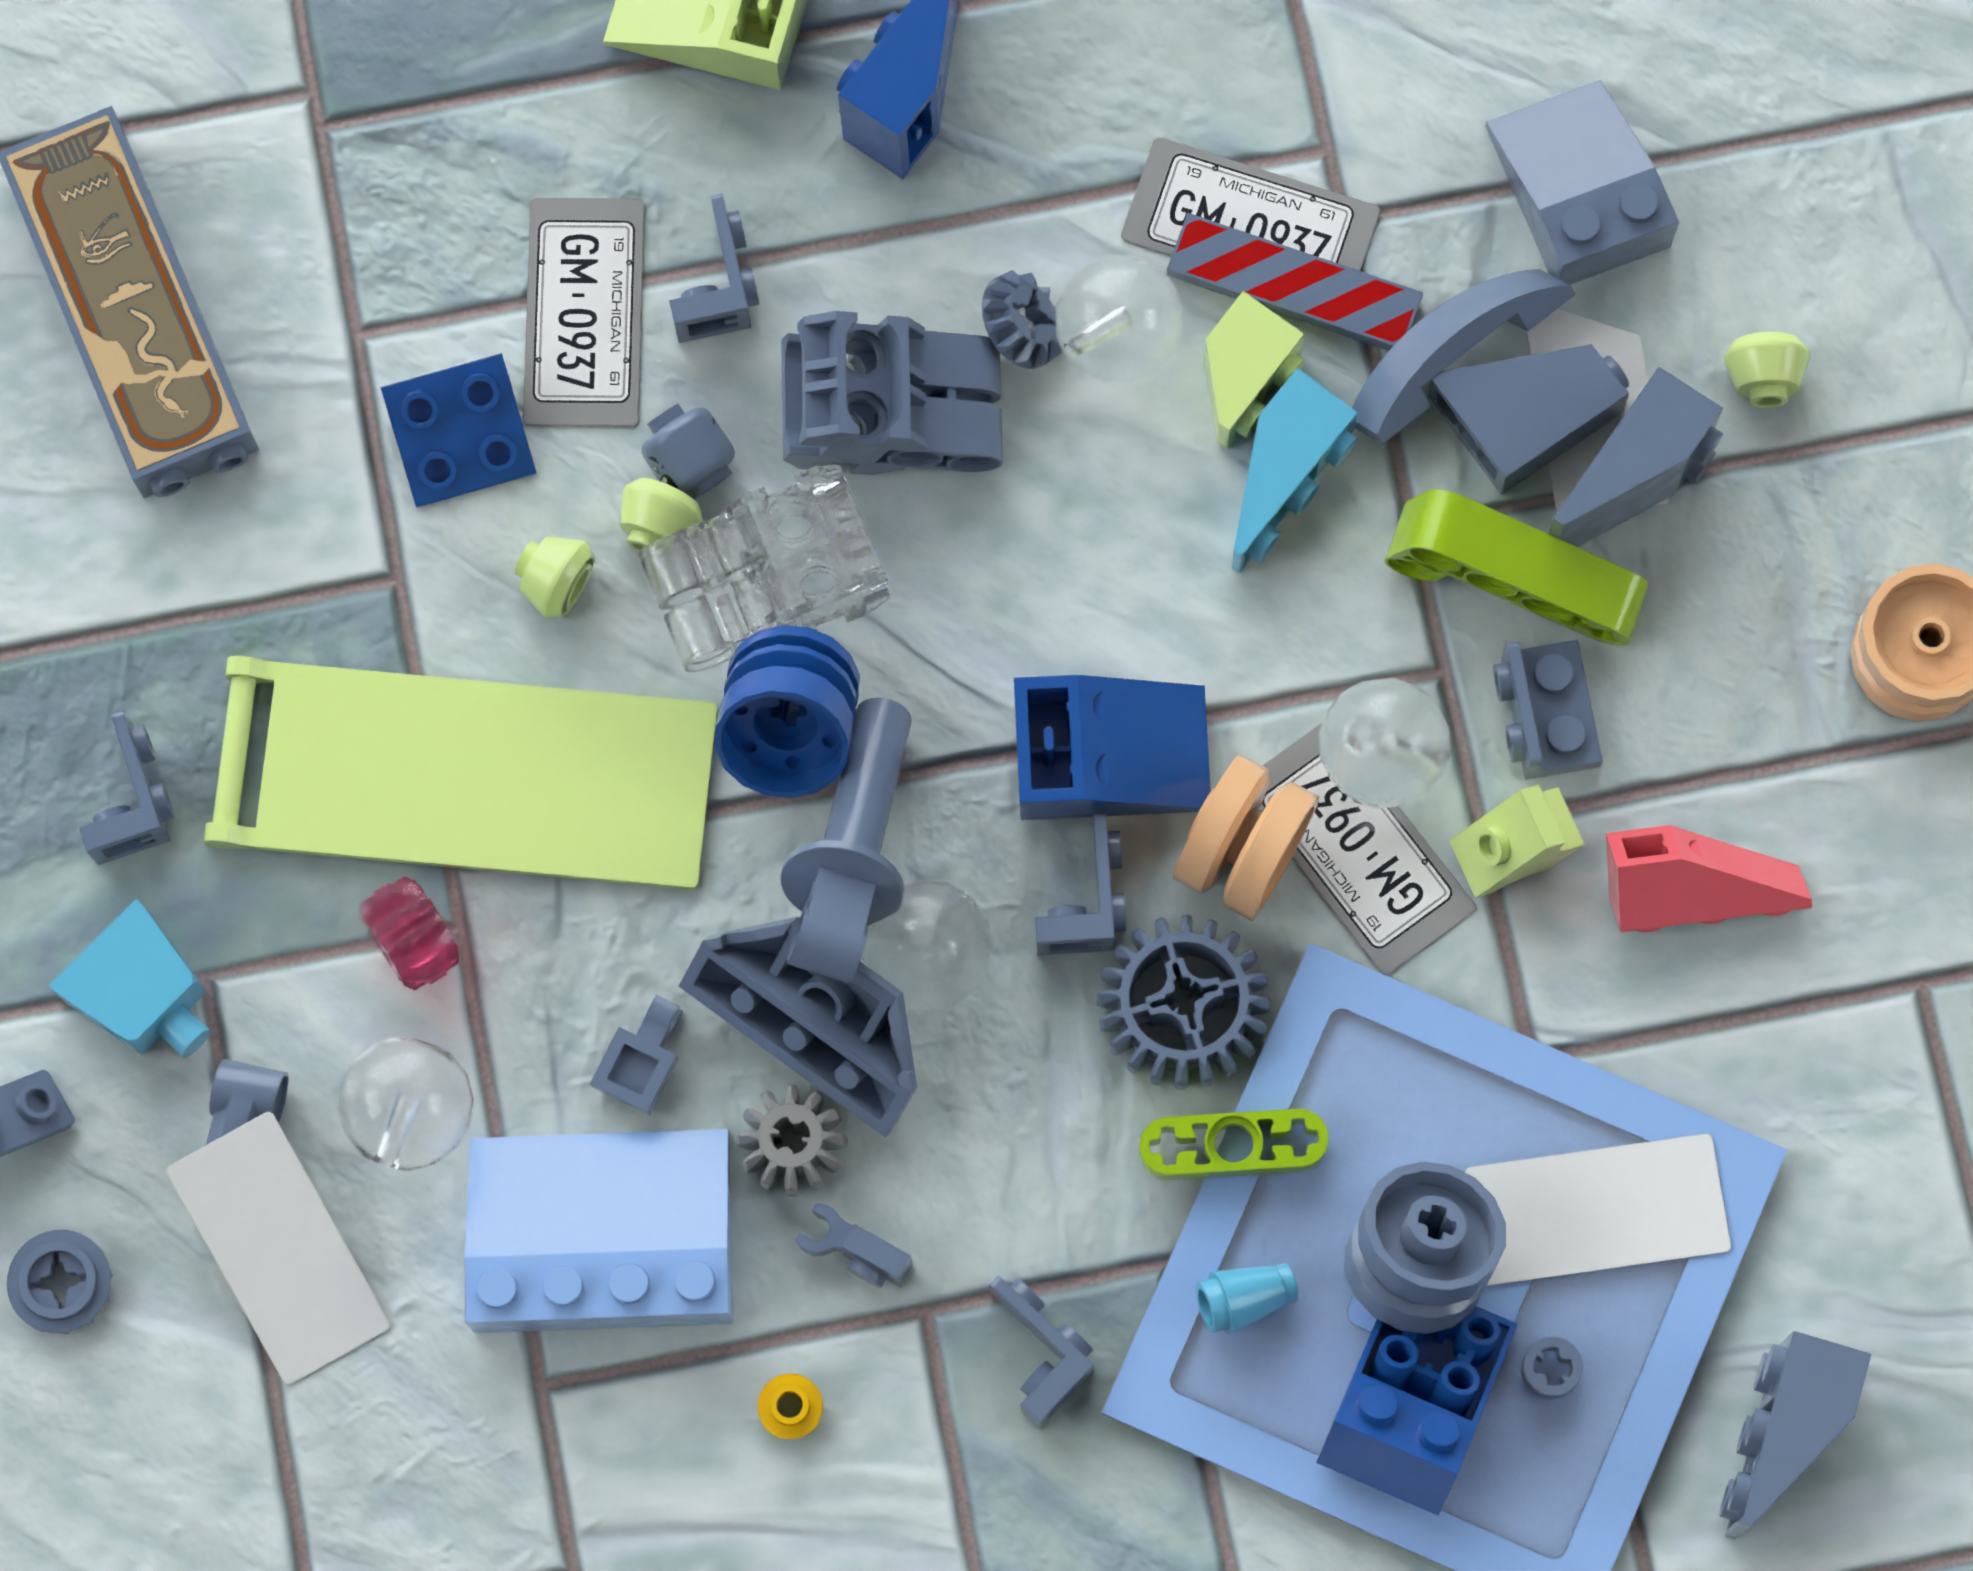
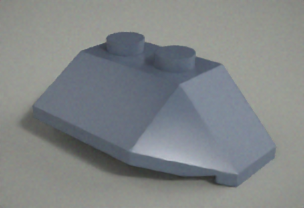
M799 917L713 934L705 938L678 987L886 1138L892 1132L917 1089L903 992L862 962H859L850 984L788 965V952Z

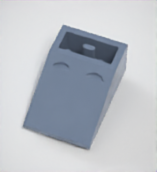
M1793 1331L1780 1345L1772 1344L1769 1353L1764 1352L1753 1389L1764 1393L1760 1408L1754 1409L1752 1416H1746L1736 1450L1737 1454L1747 1456L1743 1472L1738 1471L1735 1480L1729 1479L1720 1507L1719 1517L1729 1520L1725 1537L1735 1539L1748 1530L1855 1418L1872 1354L1797 1331Z

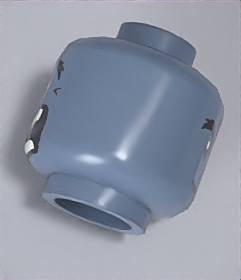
M676 404L647 424L653 435L644 442L641 453L660 482L679 489L695 500L733 474L728 465L735 457L734 447L707 409L701 407L694 408L684 413L680 405Z

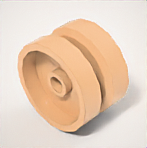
M1936 563L1908 567L1883 582L1868 602L1864 613L1858 620L1850 647L1854 677L1868 699L1891 716L1915 722L1945 719L1968 706L1972 701L1973 577L1965 571ZM1920 639L1929 641L1933 644V647L1924 645Z
M1239 754L1229 765L1217 786L1212 789L1200 808L1187 835V842L1173 872V879L1202 894L1217 884L1229 864L1233 865L1223 890L1224 907L1253 921L1267 903L1289 865L1313 817L1320 796L1291 781L1278 788L1264 811H1260L1259 807L1269 787V769Z

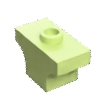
M1539 785L1517 791L1449 840L1475 898L1492 894L1504 886L1529 875L1549 870L1585 845L1559 787L1542 791Z

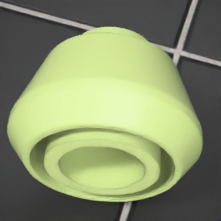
M1760 332L1739 337L1733 341L1724 354V363L1737 393L1745 398H1749L1752 406L1760 408H1772L1786 404L1788 396L1799 391L1810 360V350L1801 339L1795 335L1782 332Z
M638 478L623 488L620 527L629 535L626 543L645 555L659 558L663 551L676 552L703 523L699 504L692 497L675 487L649 478Z
M547 536L540 544L531 541L525 547L515 567L514 573L521 577L519 589L543 617L547 619L563 617L572 609L583 592L593 570L595 556L588 542L584 540Z

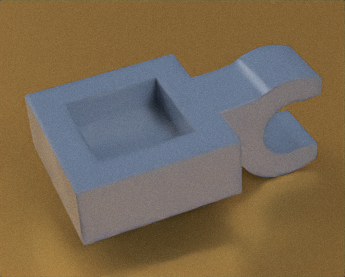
M656 994L636 1035L618 1027L590 1085L650 1116L679 1059L676 1054L664 1049L663 1046L671 1037L683 1014V1010L679 1009L680 1006Z
M820 1203L814 1205L812 1209L813 1214L819 1219L825 1220L830 1225V1230L824 1239L817 1241L798 1233L795 1240L802 1251L812 1256H825L835 1251L842 1252L845 1257L852 1260L847 1269L862 1280L878 1288L883 1286L885 1280L901 1287L913 1266L911 1255L858 1225H851L844 1221L830 1206Z

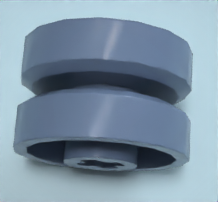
M1424 1161L1396 1167L1376 1183L1345 1246L1344 1273L1354 1297L1374 1318L1401 1331L1429 1334L1453 1328L1473 1312L1506 1248V1222L1495 1197L1475 1177L1451 1165Z

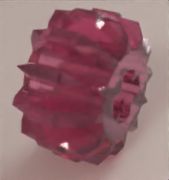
M403 876L392 884L387 882L373 891L374 895L361 903V920L367 927L368 933L384 956L389 967L392 968L404 986L417 990L427 983L431 985L446 976V971L459 963V947L431 899L427 897L422 887L415 880Z

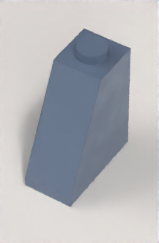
M1589 344L1441 371L1431 379L1428 397L1502 495L1623 413L1629 395L1626 390L1629 387V382L1622 368L1611 356L1602 358L1594 346Z

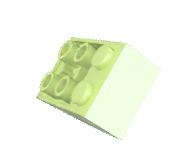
M616 0L603 44L781 90L808 0Z

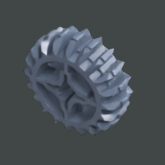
M1183 915L1181 917L1180 933L1170 934L1169 924L1165 918L1156 919L1155 933L1157 939L1151 941L1144 930L1136 928L1132 931V940L1138 950L1137 953L1122 945H1117L1113 950V957L1125 969L1122 970L1115 967H1104L1102 969L1101 980L1117 990L1098 992L1097 1006L1117 1011L1100 1018V1030L1102 1032L1122 1030V1033L1116 1036L1110 1043V1051L1114 1055H1118L1133 1047L1136 1051L1130 1056L1127 1069L1135 1074L1141 1070L1146 1061L1153 1063L1150 1074V1083L1153 1085H1160L1163 1081L1165 1069L1176 1071V1089L1185 1090L1188 1082V1071L1197 1070L1201 1085L1209 1087L1213 1083V1073L1210 1065L1216 1063L1223 1074L1231 1077L1236 1073L1237 1069L1233 1058L1229 1054L1231 1051L1247 1060H1250L1255 1054V1048L1243 1035L1263 1038L1266 1034L1267 1025L1250 1015L1265 1014L1271 1010L1270 998L1251 994L1262 990L1268 985V976L1262 972L1245 974L1257 962V953L1254 950H1248L1235 957L1232 953L1238 947L1240 935L1232 931L1227 934L1220 944L1214 940L1218 923L1212 919L1206 922L1202 935L1192 933L1193 920L1190 915ZM1180 955L1195 956L1211 962L1227 976L1228 980L1220 982L1218 977L1212 979L1195 977L1189 972L1184 958H1181ZM1161 960L1164 969L1165 986L1159 992L1145 997V1003L1130 1007L1129 999L1135 982L1149 966ZM1175 975L1178 978L1181 990L1189 991V998L1193 994L1199 997L1194 1002L1192 1029L1190 1028L1187 1015L1178 1014L1179 1006L1174 1011L1169 1008V1005L1174 1000ZM1237 998L1238 1011L1232 1025L1223 1036L1207 1046L1204 1037L1203 1018L1207 1013L1222 1008V1002ZM1148 1023L1149 1027L1160 1025L1172 1027L1181 1036L1184 1046H1187V1050L1171 1049L1156 1043L1138 1025Z

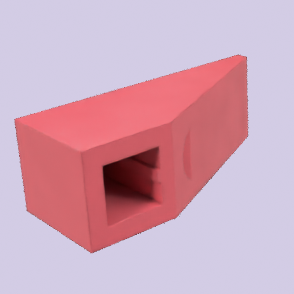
M1671 825L1606 833L1609 900L1620 932L1635 930L1639 932H1653L1666 926L1697 922L1716 924L1728 918L1759 914L1779 916L1791 910L1812 908V898L1799 865Z

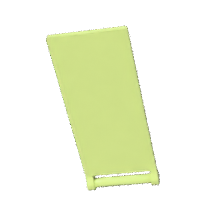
M230 656L227 658L225 678L231 680L213 821L205 825L203 843L207 846L221 849H257L695 890L699 886L717 722V706L712 702L282 663L246 656ZM274 683L256 827L238 825L255 687L256 684Z

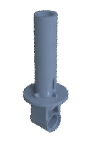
M870 698L862 701L857 706L855 721L852 724V738L848 761L839 775L824 840L806 843L793 850L784 861L780 880L784 894L802 912L792 938L787 964L848 984L852 982L858 968L868 934V927L879 925L892 918L901 907L904 896V883L900 873L889 860L880 854L912 723L908 710L896 701L887 698Z

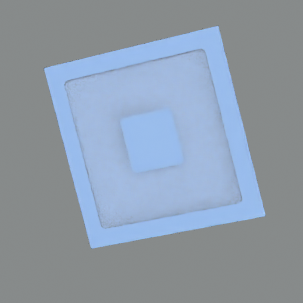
M1309 943L1235 1112L1306 1109L1312 1111L1324 1121L1328 1130L1329 1141L1326 1154L1316 1167L1304 1172L1205 1178L1101 1414L1452 1571H1612L1788 1149ZM1301 1124L1292 1125L1290 1136L1285 1138H1270L1272 1125H1259L1263 1135L1261 1160H1274L1271 1154L1272 1146H1292L1294 1156L1302 1157L1306 1156L1308 1145L1318 1143L1316 1136L1305 1134L1304 1126ZM1229 1127L1224 1134L1217 1153L1221 1158L1229 1162L1242 1161L1249 1156L1253 1149L1252 1139L1245 1130L1238 1127ZM1700 1134L1711 1135L1731 1241V1249L1728 1252L1491 1286L1486 1285L1476 1306L1513 1321L1518 1325L1459 1473L1439 1516L1316 1463L1376 1322V1318L1354 1297L1344 1273L1345 1246L1373 1188L1380 1179L1396 1167L1421 1161L1451 1165L1465 1172L1467 1168ZM1283 1263L1289 1265L1298 1288L1297 1301L1287 1303L1286 1306L1231 1335L1227 1334L1224 1330L1216 1333H1211L1208 1330L1199 1310L1196 1284L1208 1280L1210 1272L1268 1265L1276 1266ZM1548 1337L1562 1338L1573 1344L1580 1353L1583 1364L1582 1376L1575 1388L1566 1396L1554 1400L1539 1398L1531 1393L1524 1384L1521 1374L1522 1360L1527 1351L1537 1341ZM1554 1351L1542 1352L1545 1356L1544 1360L1541 1363L1534 1360L1533 1367L1535 1373L1545 1374L1547 1385H1561L1559 1382L1560 1376L1565 1374L1569 1377V1364L1558 1362L1556 1352Z

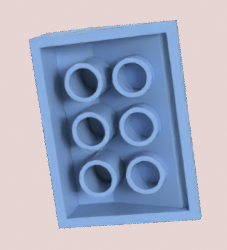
M729 1129L470 1138L464 1256L465 1323L473 1333L734 1324Z

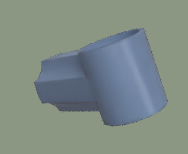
M223 1059L216 1071L210 1095L209 1111L213 1118L206 1145L265 1112L273 1113L279 1123L287 1097L288 1073Z

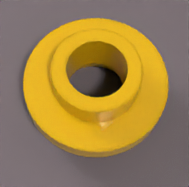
M782 1374L771 1379L762 1389L758 1398V1415L763 1426L772 1435L784 1440H796L809 1435L818 1426L823 1414V1399L817 1386L808 1378L799 1374ZM788 1394L798 1396L803 1403L801 1412L792 1418L784 1417L778 1412L780 1399Z

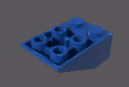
M910 0L900 15L895 11L891 12L881 23L874 36L873 42L876 46L863 62L858 59L854 60L844 71L837 84L836 90L839 92V113L843 139L902 180L939 133L959 0Z
M1088 675L1014 678L1020 820L1093 817V814L1106 813V816L1199 812L1211 792L1205 685Z
M1475 1306L1473 1312L1453 1328L1429 1334L1401 1331L1376 1319L1316 1463L1439 1516L1459 1473L1518 1324L1478 1306Z

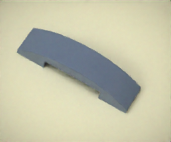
M1540 269L1523 270L1479 283L1441 304L1415 324L1389 350L1366 380L1352 406L1358 412L1355 429L1384 444L1431 407L1421 389L1423 385L1506 321L1526 331H1530L1576 295L1571 284Z

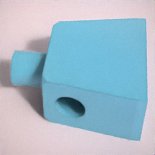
M137 899L48 985L68 1006L141 1055L149 1051L163 1038L182 1058H187L204 1044L211 1033V1030L190 1011L203 997L206 990L152 915Z

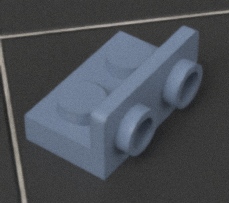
M1578 640L1521 649L1519 642L1506 644L1501 658L1502 663L1493 665V673L1499 701H1510L1514 724L1506 725L1505 733L1511 762L1522 761L1525 780L1601 767L1603 760Z

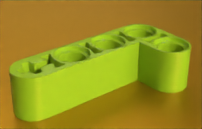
M1439 489L1428 490L1406 501L1384 560L1386 565L1392 570L1421 581L1432 582L1448 575L1586 637L1616 646L1629 644L1649 587L1648 582L1643 577L1465 496Z

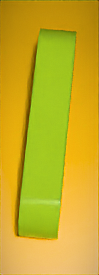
M1306 1109L1171 1116L1156 1119L1144 1129L1140 1138L1139 1154L1144 1168L1151 1175L1162 1180L1304 1172L1316 1167L1323 1160L1327 1151L1329 1135L1324 1121L1317 1114ZM1295 1124L1303 1125L1306 1135L1316 1136L1318 1143L1308 1145L1306 1156H1294L1292 1146L1276 1145L1271 1147V1154L1274 1160L1260 1159L1263 1150V1135L1259 1125H1272L1270 1138L1290 1136L1291 1127ZM1229 1127H1238L1250 1135L1253 1149L1247 1158L1239 1162H1229L1218 1155L1214 1142L1222 1130ZM1194 1129H1207L1204 1151L1209 1164H1195L1197 1150L1177 1153L1176 1164L1172 1165L1163 1164L1161 1154L1150 1152V1146L1160 1144L1162 1133H1174L1176 1143L1190 1144L1196 1143Z

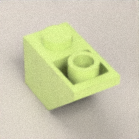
M1244 291L1205 341L1204 361L1217 442L1226 449L1229 448L1239 434L1248 438L1256 430L1259 414L1266 407L1263 402L1276 386L1281 388L1297 368L1301 370L1305 363V359L1300 356L1304 333Z

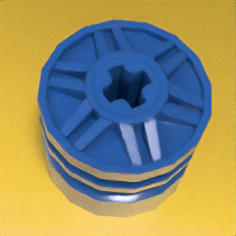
M780 625L760 630L740 643L729 662L727 679L724 685V698L720 704L715 728V750L724 769L741 785L766 796L796 798L818 793L836 781L848 761L852 738V724L855 721L856 706L859 699L860 673L851 654L833 637L812 628Z

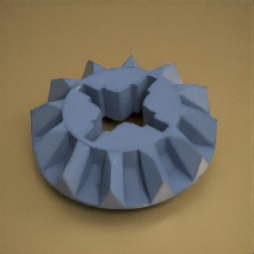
M1011 270L994 278L984 291L982 298L984 325L992 343L1007 360L1022 368L1037 369L1062 353L1059 342L1065 337L1067 331L1057 321V318L1063 309L1053 306L1049 299L1050 287H1038L1032 272L1018 275L1015 271ZM1025 308V316L1020 313L1019 309ZM1029 321H1032L1034 325L1031 329L1029 328Z
M52 1230L33 1237L15 1254L7 1274V1293L14 1311L26 1324L40 1332L68 1335L71 1331L93 1324L97 1314L109 1302V1291L113 1274L103 1250L91 1239L70 1230ZM57 1256H59V1262L63 1264L66 1273L86 1278L84 1281H78L77 1285L67 1288V1298L64 1299L65 1308H62V1303L58 1301V1297L53 1291L34 1288V1286L43 1285L44 1281L54 1278Z

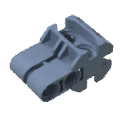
M831 311L804 316L797 323L799 334L787 333L782 338L783 460L798 469L821 471L830 462L851 464L850 473L864 475L899 471L906 467L959 472H984L1002 466V409L1000 406L993 404L1001 398L1000 352L994 346L990 337L925 331V327L909 317L888 315L878 325L856 323L858 321L857 312ZM846 354H848V362L853 365L857 373L847 366ZM850 414L860 420L862 434H860V426L854 422Z

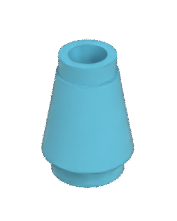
M1287 1263L1276 1266L1268 1265L1212 1271L1209 1273L1208 1280L1196 1284V1297L1201 1316L1208 1330L1211 1333L1224 1330L1227 1334L1231 1335L1286 1306L1287 1303L1297 1301L1298 1288L1291 1268Z

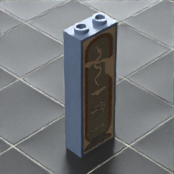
M109 106L0 151V163L132 480L142 497L146 498L153 494L155 497H167L185 489L190 484L189 479L211 470L215 473L227 472L244 464L248 459L247 455L258 451L259 447L113 107Z

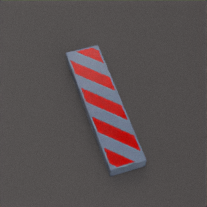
M1190 213L1186 215L1166 273L1167 276L1235 299L1244 291L1273 312L1387 351L1412 328L1423 296V292Z

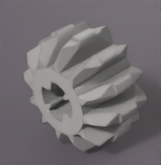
M788 1085L785 1092L786 1104L778 1106L774 1094L768 1090L761 1094L764 1107L768 1111L766 1115L749 1108L744 1111V1121L758 1131L740 1133L736 1136V1142L739 1148L756 1150L742 1161L746 1173L756 1172L766 1167L760 1180L762 1189L770 1191L775 1187L779 1178L783 1176L785 1177L784 1186L787 1196L796 1197L799 1190V1177L806 1176L810 1187L814 1191H818L823 1188L821 1177L816 1170L818 1166L832 1173L840 1171L842 1167L841 1162L836 1156L826 1150L846 1148L848 1139L846 1134L829 1131L842 1121L841 1113L837 1108L827 1110L818 1115L824 1102V1096L821 1092L814 1091L809 1095L805 1104L800 1105L797 1085ZM791 1128L796 1135H801L805 1132L810 1135V1138L802 1137L804 1149L801 1152L793 1154L789 1147L776 1149L775 1144H783L780 1135L783 1130Z

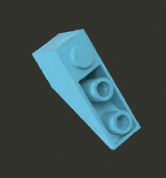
M1299 368L1294 371L1258 417L1233 552L1232 568L1238 573L1241 572L1251 558L1257 563L1265 559L1281 536V533L1275 528L1289 511L1297 516L1303 512L1319 490L1320 485L1314 480L1328 463L1335 468L1340 466L1358 441V437L1353 434L1358 412Z

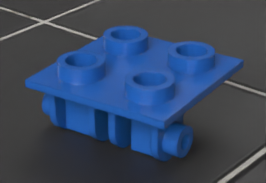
M502 353L380 387L416 508L537 474Z

